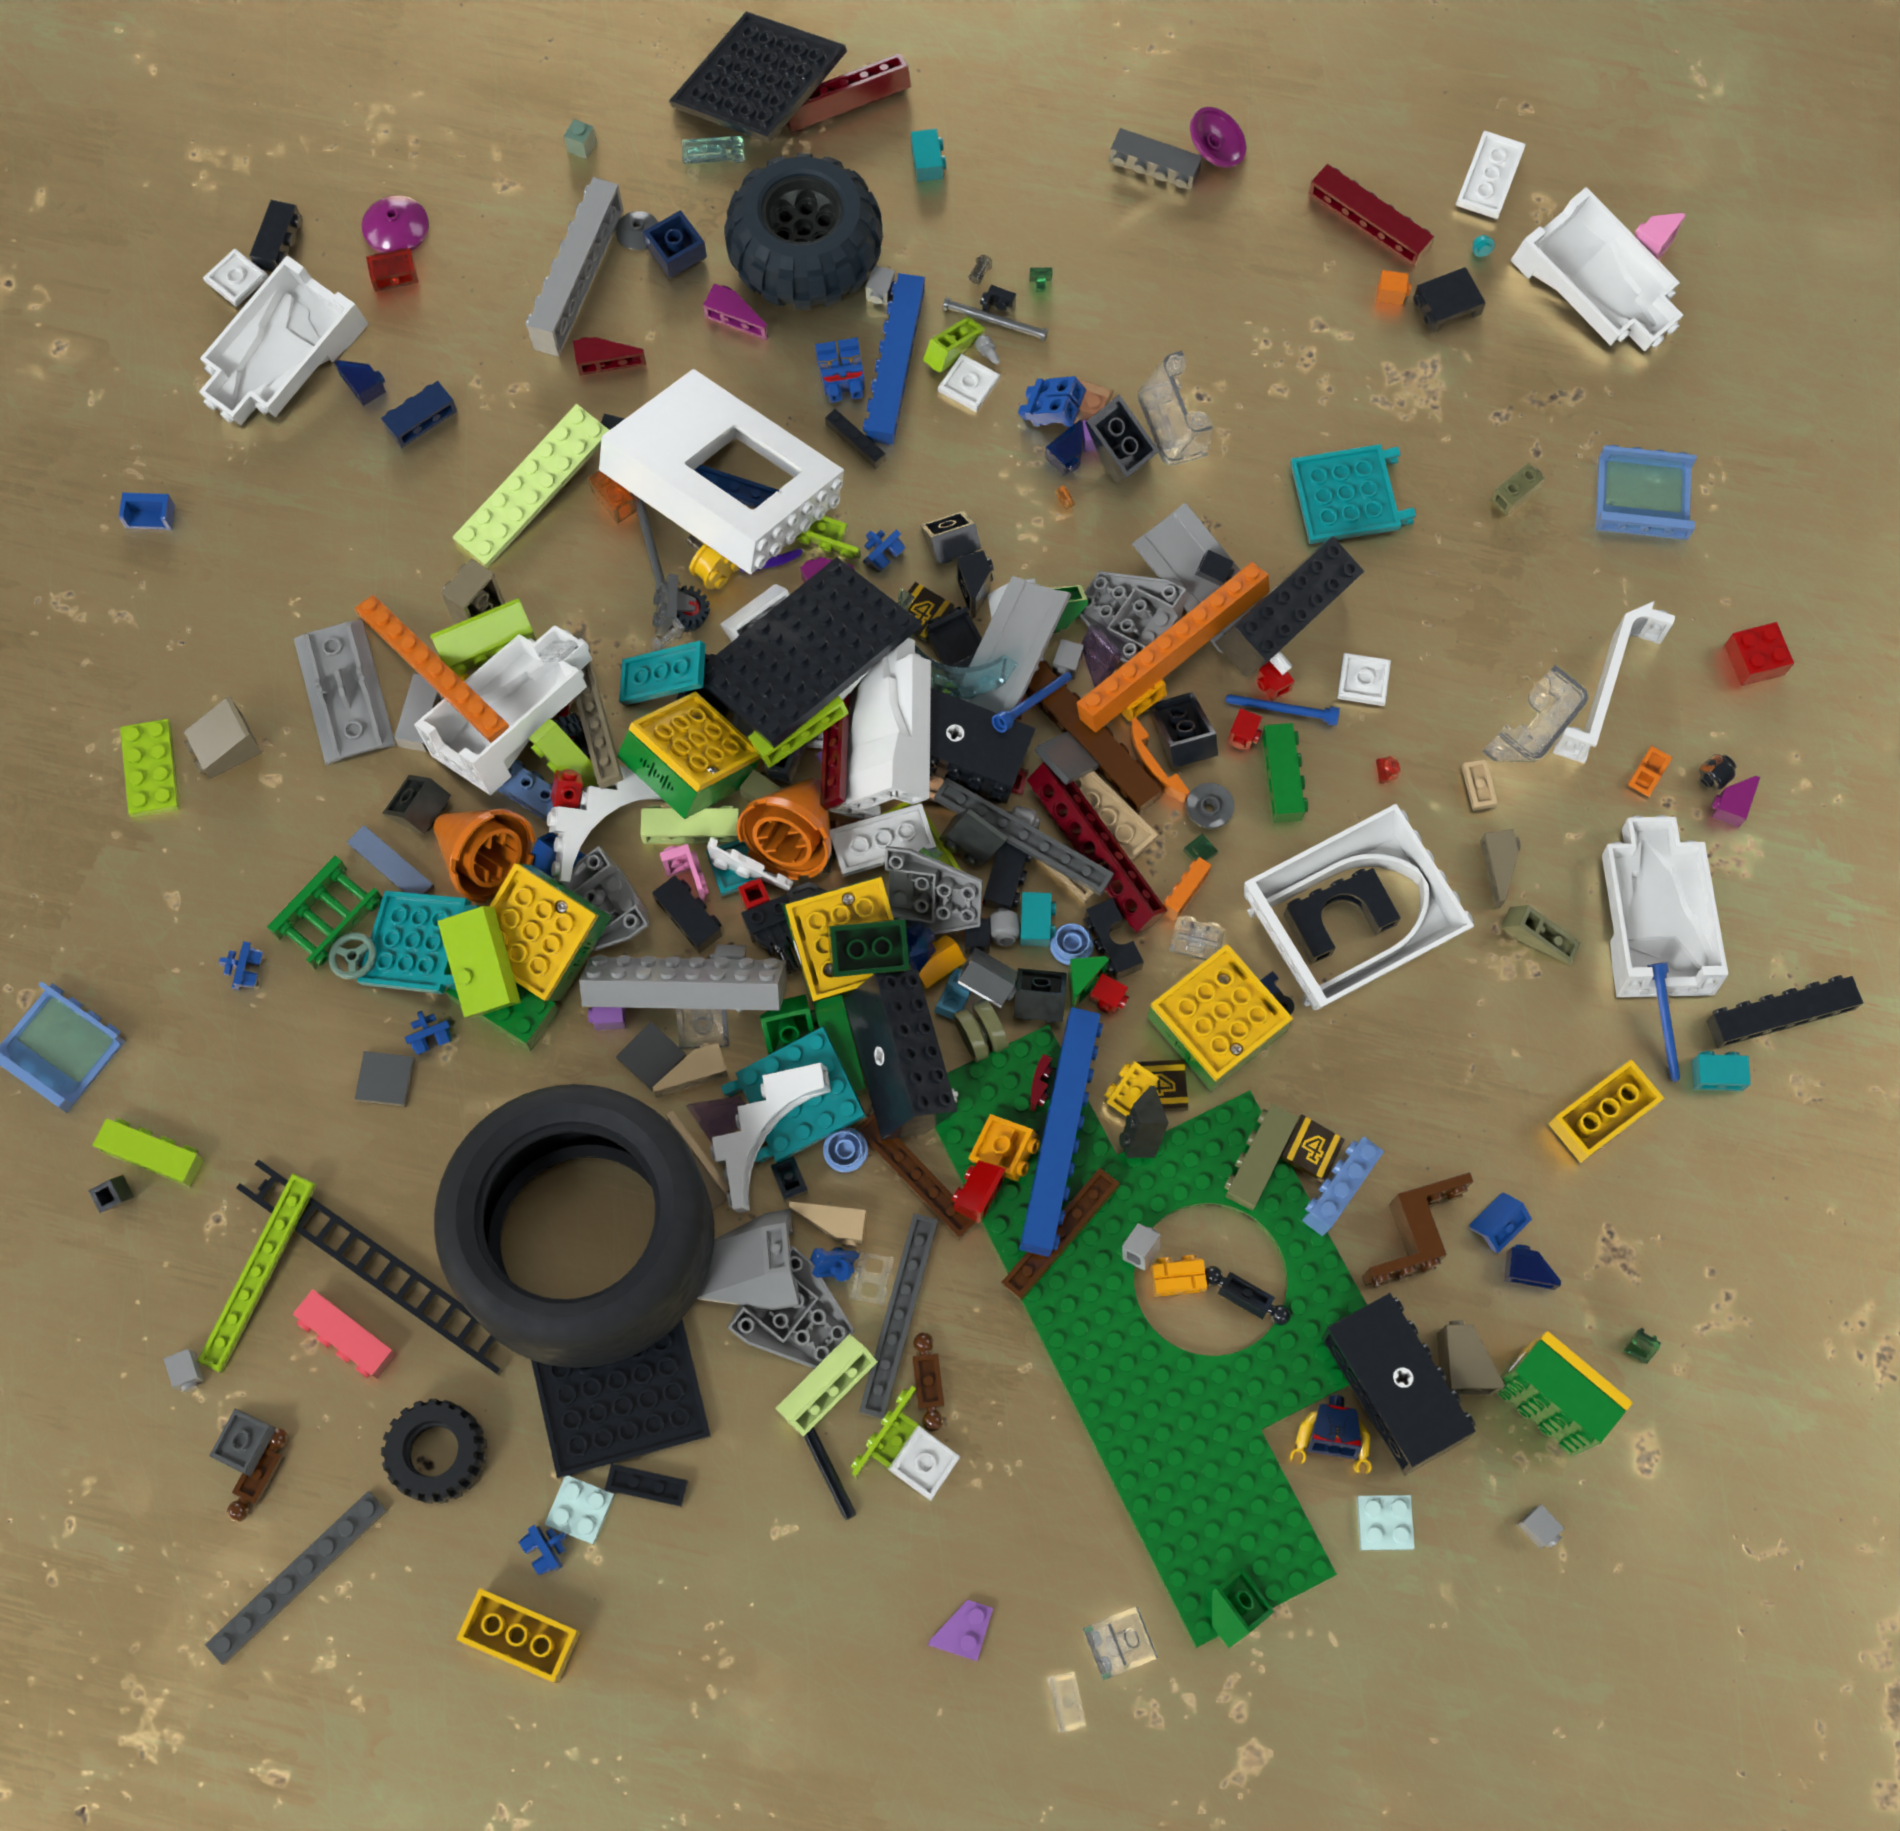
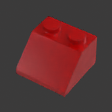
M979 1160L975 1167L970 1165L964 1176V1179L967 1180L964 1187H958L952 1197V1201L955 1202L954 1210L981 1224L1005 1180L1006 1169Z

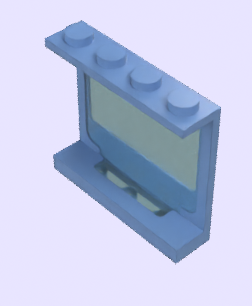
M1604 445L1598 460L1596 530L1688 540L1695 530V521L1690 520L1691 468L1697 459V455H1690L1686 452L1671 453L1664 450H1643L1639 447L1624 448L1618 445Z
M41 981L38 985L45 991L0 1044V1066L68 1113L125 1041L119 1037L121 1031L109 1023L107 1026H104L100 1023L102 1018L91 1010L88 1013L84 1012L81 1009L83 1005L73 997L67 1000L62 996L64 991L52 983L48 986Z

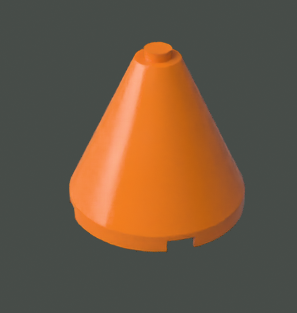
M809 778L749 803L739 816L737 822L738 839L740 842L744 840L749 848L747 855L751 859L765 865L764 870L775 875L780 873L791 880H798L800 876L809 875L812 878L818 875L826 866L832 850L829 809L825 810L820 805V779Z
M491 809L444 813L434 822L433 830L451 881L461 895L473 902L486 903V900L495 898L515 863L532 865L534 855L530 853L531 844L536 842L533 828L523 816L512 810Z

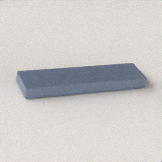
M365 825L347 841L350 847L403 892L428 894L434 888V885Z

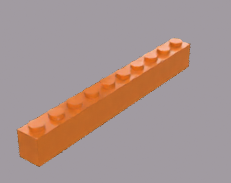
M1253 562L1248 564L1077 702L1079 719L1095 733L1268 594L1270 592L1269 575Z

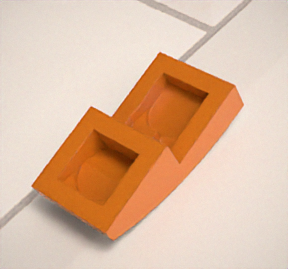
M1651 745L1627 786L1649 797L1673 757Z

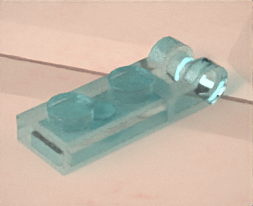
M740 136L682 140L683 164L731 160L736 163L742 162L745 159L744 151L742 150L744 146L743 138Z

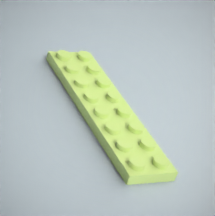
M576 404L452 537L454 541L488 568L601 447V438L609 429Z

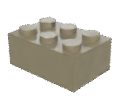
M472 558L467 564L465 563L460 567L456 577L445 584L441 593L454 624L505 604L494 573Z

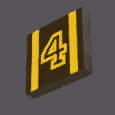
M916 581L899 603L900 606L919 619L922 627L913 635L928 644L930 642L924 633L928 625L927 623L935 617L940 616V618L948 616V612L954 609V604Z
M1184 1059L1137 1062L1160 1078L1155 1087L1164 1111L1188 1110Z
M1301 1114L1279 1158L1323 1183L1328 1177L1345 1139Z

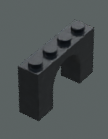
M1373 868L1367 871L1360 869L1345 881L1343 878L1338 879L1330 884L1331 887L1322 890V888L1316 889L1309 894V897L1303 900L1296 898L1287 904L1283 915L1310 965L1331 956L1336 948L1321 918L1322 910L1333 902L1344 901L1357 906L1364 914L1375 935L1397 926L1401 917Z

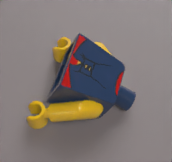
M1332 1395L1329 1397V1404H1320L1318 1411L1311 1412L1300 1424L1295 1441L1297 1447L1291 1451L1290 1459L1292 1461L1293 1454L1298 1451L1303 1455L1301 1464L1304 1463L1306 1460L1304 1448L1308 1447L1307 1452L1355 1459L1353 1469L1356 1473H1359L1360 1463L1364 1462L1366 1465L1365 1472L1369 1473L1372 1469L1371 1463L1367 1460V1456L1370 1455V1433L1363 1421L1358 1418L1357 1411L1354 1408L1344 1407V1397Z

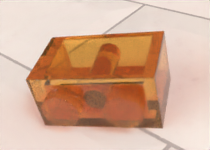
M600 470L588 477L591 491L617 524L637 512L633 497L623 486Z

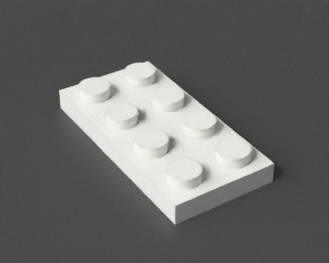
M1484 131L1457 199L1456 206L1498 219L1526 144Z
M922 803L830 830L831 841L843 877L885 865L886 846L910 848L922 854L936 850Z

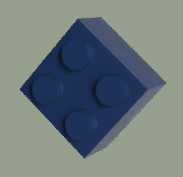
M681 210L643 231L646 248L669 279L707 257L704 240Z

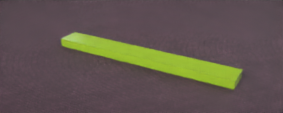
M292 1173L197 1362L223 1373L317 1184Z

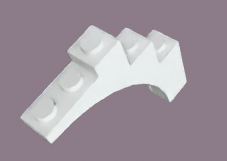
M620 766L624 780L611 785L610 789H601L600 787L593 786L582 788L578 804L580 809L558 806L552 808L548 813L547 826H550L549 832L558 834L554 841V851L557 852L556 861L553 862L551 869L554 880L559 883L570 882L573 865L582 843L590 831L605 816L617 808L634 801L645 799L663 800L628 767Z
M822 1063L763 1075L761 1093L766 1100L737 1106L738 1114H736L735 1119L737 1127L741 1131L712 1137L713 1145L710 1146L711 1156L718 1164L726 1165V1168H724V1178L729 1183L730 1192L727 1193L729 1206L738 1213L750 1211L749 1185L751 1171L759 1149L775 1125L800 1104L813 1097L831 1092L828 1070Z

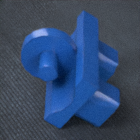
M896 529L882 542L881 538L885 536L882 530L877 534L869 531L866 534L868 542L864 546L867 550H870L873 546L876 549L862 562L866 566L871 564L879 572L882 571L890 563L882 553L886 548L894 557L898 556L906 548L898 538L901 533Z
M243 941L238 960H235L236 952L231 950L228 952L227 958H219L218 964L225 967L224 975L231 976L232 969H236L231 989L239 990L240 986L246 988H254L258 973L245 971L244 969L246 963L259 966L263 952L251 948V943Z
M421 1010L417 1012L419 1019L411 1022V1026L413 1029L422 1026L423 1030L404 1037L406 1043H410L418 1055L430 1050L425 1038L429 1035H435L439 1046L451 1042L449 1030L451 1025L449 1020H445L429 1027L428 1023L437 1020L435 1014L433 1013L425 1017Z
M834 1247L831 1251L815 1248L810 1258V1261L815 1265L812 1274L816 1278L835 1277L839 1282L847 1281L855 1271L853 1263L860 1254L855 1250L845 1251L841 1247Z
M533 1525L528 1528L529 1533L519 1541V1544L526 1554H529L536 1548H539L543 1556L532 1562L536 1573L543 1575L551 1570L558 1571L563 1565L552 1548L555 1547L559 1555L566 1551L561 1543L567 1538L565 1533L556 1535L553 1528H550L546 1531L550 1539L548 1541L539 1526Z

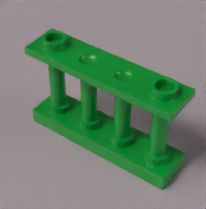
M335 855L267 926L270 932L279 940L284 936H288L308 952L310 956L306 960L315 970L318 966H322L328 961L329 952L334 942L341 936L350 933L369 912L376 910L382 899L376 888L367 893L345 875L346 866ZM339 882L361 900L352 911L328 893V889L334 883ZM318 900L324 901L344 918L335 929L311 911V907ZM301 918L307 919L327 936L318 947L294 929V925Z

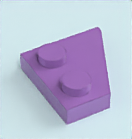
M967 1600L930 1639L928 1645L977 1661L993 1608Z

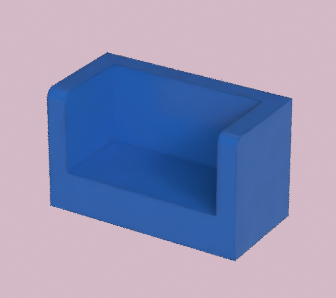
M122 492L119 519L125 528L172 530L175 504L169 494Z

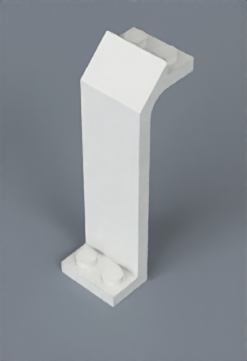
M1655 601L1625 614L1613 634L1584 732L1580 728L1566 726L1554 746V754L1582 763L1586 762L1590 746L1596 747L1628 638L1635 636L1661 644L1674 623V615H1670L1664 610L1652 609Z

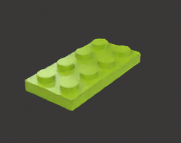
M168 719L120 727L129 816L134 818L179 810L171 722Z

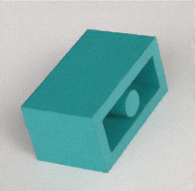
M937 129L912 131L911 149L917 182L943 179V170L947 169L946 157L941 156V151L944 150L942 137L938 138Z
M1022 892L1020 946L1049 947L1050 939L1055 937V925L1051 924V916L1056 915V901H1051L1052 893Z
M1703 1051L1691 1061L1694 1090L1744 1091L1751 1085L1749 1056H1741L1739 1052L1715 1055L1713 1051Z

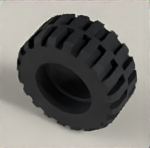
M429 1399L428 1402L418 1401L413 1403L414 1407L411 1409L404 1408L400 1411L401 1417L398 1420L393 1418L389 1424L392 1428L389 1433L385 1432L383 1440L386 1441L385 1447H381V1456L385 1459L382 1466L384 1471L388 1473V1479L391 1484L395 1485L398 1488L397 1490L404 1495L429 1504H433V1502L446 1503L448 1499H457L463 1496L462 1492L464 1490H470L475 1485L473 1483L475 1478H480L483 1470H481L482 1464L486 1463L487 1455L485 1454L487 1440L483 1437L484 1431L481 1425L477 1423L476 1418L468 1411L447 1400ZM432 1427H444L450 1430L458 1441V1453L454 1463L447 1471L438 1476H426L418 1472L413 1466L411 1457L416 1439L424 1431Z

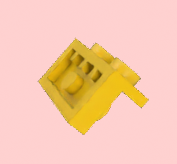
M1132 1061L1130 1064L1126 1062L1118 1073L1121 1078L1116 1085L1111 1083L1104 1093L1107 1097L1104 1102L1126 1117L1130 1114L1133 1104L1150 1086H1155L1160 1079L1135 1061Z

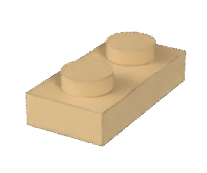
M1487 759L1463 763L1462 771L1472 811L1496 807L1498 802Z

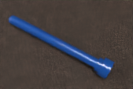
M1065 672L1010 711L998 712L992 717L993 727L1001 733L1010 729L1013 726L1014 719L1072 679L1071 673Z
M1231 694L1225 697V701L1228 704L1323 719V722H1327V725L1337 726L1340 707L1330 706V708L1322 710Z
M1668 962L1650 964L1647 967H1652L1654 977L1652 980H1655L1669 1075L1673 1082H1677L1680 1079V1072L1665 978H1667V973H1669Z

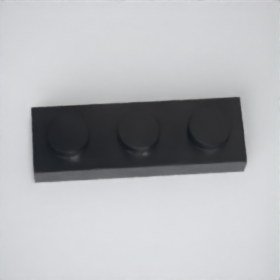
M611 1464L605 1490L683 1507L689 1481Z

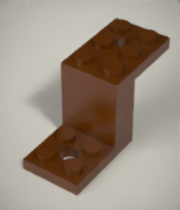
M1470 1172L1396 1195L1389 1206L1407 1256L1370 1267L1362 1276L1365 1286L1373 1284L1374 1288L1388 1284V1281L1394 1277H1397L1398 1280H1403L1413 1276L1412 1273L1417 1272V1270L1421 1269L1422 1273L1435 1270L1436 1266L1441 1264V1260L1447 1254L1430 1207L1439 1204V1200L1444 1198L1452 1201L1463 1197V1193L1467 1192L1468 1187L1474 1182Z

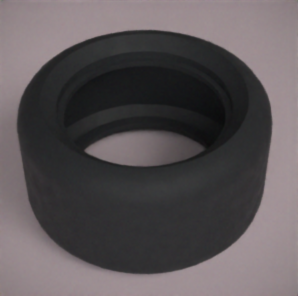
M569 1084L538 1089L510 1100L492 1111L467 1134L454 1152L441 1179L434 1212V1235L438 1258L446 1280L458 1300L490 1335L511 1351L525 1358L558 1367L584 1368L615 1363L634 1356L661 1340L681 1321L695 1302L705 1282L713 1255L715 1232L710 1197L692 1153L681 1135L663 1116L642 1101L625 1093L594 1085ZM577 1158L611 1160L638 1173L653 1189L655 1200L654 1226L642 1256L633 1268L619 1281L600 1292L572 1299H553L533 1294L522 1289L509 1279L501 1251L504 1221L518 1193L536 1175L558 1163Z

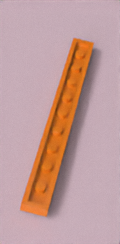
M374 595L354 608L356 613L490 743L509 728L508 723Z

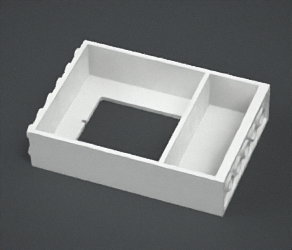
M695 369L685 374L605 433L601 438L599 470L750 575L755 570L761 569L771 557H776L783 547L787 544H792L800 533L806 532L811 524L816 520H821L828 510L834 509L840 502L839 495L843 485L844 469ZM734 438H737L794 477L779 489V492L774 493L753 510L694 471V469Z

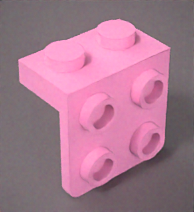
M688 844L679 847L677 845L669 846L663 852H660L667 877L691 870L699 897L703 902H706L705 895L709 894L695 850L690 852Z

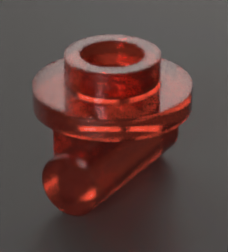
M1391 756L1376 759L1380 784H1385L1390 780L1398 778L1401 767L1397 759H1393Z

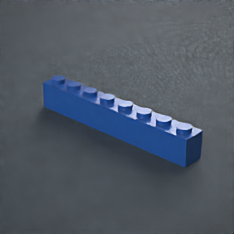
M898 273L897 281L892 282L891 295H894L893 301H888L887 314L890 316L889 320L884 321L883 334H886L885 340L881 339L879 345V353H882L881 359L876 360L875 373H878L877 379H872L871 392L874 393L873 399H868L867 412H870L869 418H865L863 423V432H866V436L874 443L894 446L925 292V277Z

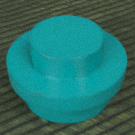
M1481 235L1473 241L1472 251L1478 257L1487 256L1493 251L1495 243L1489 236Z

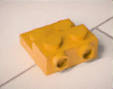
M990 1114L968 1159L975 1164L979 1160L1001 1166L1006 1169V1178L1018 1182L1020 1176L1024 1177L1029 1170L1028 1159L1031 1153L1035 1154L1039 1149V1136L1031 1128Z

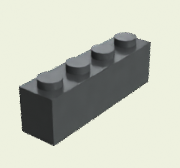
M1120 128L1110 150L1109 162L1119 167L1129 168L1139 174L1152 176L1159 181H1166L1175 184L1177 187L1192 190L1201 169L1202 156Z

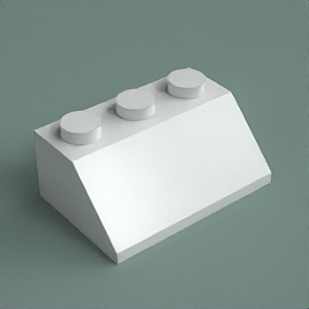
M774 584L722 622L720 625L730 642L734 641L739 635L790 595L787 589Z

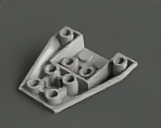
M1099 571L1085 591L1088 605L1078 616L1117 659L1126 663L1181 619L1187 590L1166 579Z
M600 846L578 861L572 870L570 882L562 883V885L612 917L592 952L630 940L650 925L647 909L623 870Z
M886 846L885 870L889 871V904L894 920L905 919L907 940L980 927L982 879L913 849Z
M785 1209L765 1213L714 1239L710 1268L697 1299L771 1310L799 1306L798 1282L792 1274L789 1235L793 1234L791 1210Z
M790 1246L792 1274L798 1282L799 1306L771 1310L739 1305L727 1328L746 1344L815 1369L855 1330L822 1277L816 1278L812 1274L815 1267L812 1261L795 1247Z

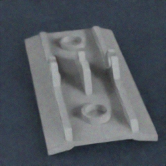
M1186 502L1132 543L1160 579L1169 580L1187 590L1184 609L1187 613L1221 587L1195 575L1204 553L1211 550L1232 560ZM1233 563L1232 569H1235L1233 576H1235L1241 570ZM1250 607L1241 616H1239L1236 620H1234L1231 624H1229L1226 628H1224L1220 633H1218L1215 637H1213L1210 640L1220 653H1222V651L1215 644V642L1226 631H1228L1239 619H1241L1252 607Z
M1012 576L955 697L995 713L1010 711L1019 705L1035 671L1040 668L1038 664L1040 661H1043L1044 651L1071 594Z
M363 620L341 623L294 638L325 764L329 765L343 758L378 748L396 746Z

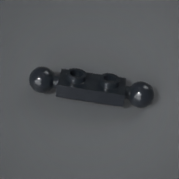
M1209 1266L1205 1269L1207 1285H1219L1221 1287L1217 1294L1262 1320L1267 1313L1276 1325H1285L1289 1322L1291 1317L1290 1310L1284 1305H1272L1275 1299L1274 1296L1232 1272L1225 1278L1222 1271L1216 1266Z

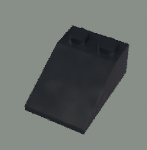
M1120 394L1085 422L1101 463L1115 482L1128 478L1159 452Z
M1193 692L1158 701L1148 708L1163 750L1172 768L1218 756L1216 732Z

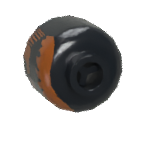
M1714 754L1700 766L1699 772L1701 777L1699 779L1706 788L1712 787L1721 790L1735 778L1736 764L1725 754Z

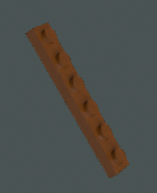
M874 1113L856 1128L865 1137L867 1144L958 1239L963 1237L977 1223L954 1210L953 1194L899 1138L881 1140Z
M1099 1168L1064 1209L1065 1215L1062 1226L1058 1225L1056 1234L1060 1235L1057 1250H1052L1049 1257L1027 1252L1001 1282L1002 1286L1022 1301L1117 1191L1120 1183Z

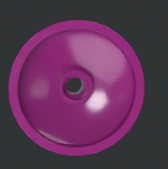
M1215 107L1201 108L1193 115L1190 122V134L1194 146L1204 159L1222 168L1235 167L1244 159L1246 140L1241 128L1230 115Z
M388 196L376 201L367 209L362 220V232L366 242L374 250L387 255H400L414 250L424 241L429 230V219L423 206L416 200L406 196Z

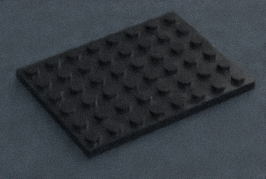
M836 557L705 663L703 686L775 748L920 629L922 625L919 619Z

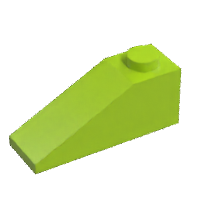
M967 316L930 339L923 361L939 373L952 366L961 354L966 352L975 342L976 338L984 333L985 328Z

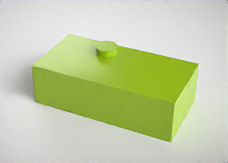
M481 906L437 921L464 1018L478 1017L521 1003L494 907Z

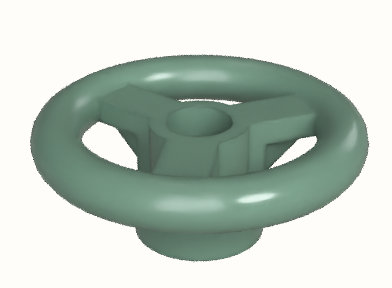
M356 932L341 936L330 949L328 958L330 968L338 977L352 980L364 976L371 970L376 960V947L373 941L368 936ZM350 940H360L363 942L356 949L351 948L347 950L341 947ZM369 950L368 960L361 968L365 952ZM337 954L345 957L348 972L338 967L336 962Z

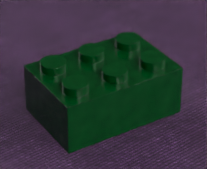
M905 919L827 926L831 975L833 977L910 970Z

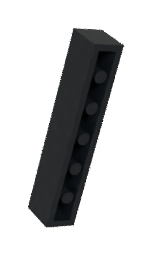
M1838 975L1828 979V983L1821 985L1817 981L1806 985L1805 989L1799 991L1796 988L1788 989L1782 992L1781 996L1774 997L1773 994L1759 998V1002L1752 1004L1750 1001L1741 1002L1734 1009L1728 1010L1727 1007L1719 1008L1713 1011V1015L1707 1020V1024L1716 1047L1720 1048L1854 1011L1863 1004V1000L1853 976L1843 978L1842 975Z

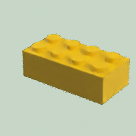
M1631 1059L1555 1116L1548 1124L1577 1160L1582 1163L1656 1107L1665 1098Z
M479 1588L456 1640L553 1683H559L581 1631Z

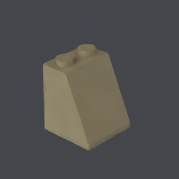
M230 696L222 700L184 731L188 739L184 743L190 754L195 753L197 760L194 761L200 773L205 772L210 779L262 753L243 714Z
M1462 1320L1450 1321L1449 1325H1445L1437 1333L1439 1366L1446 1375L1447 1380L1445 1382L1450 1390L1454 1389L1458 1395H1493L1504 1388V1382L1473 1325H1465V1321Z

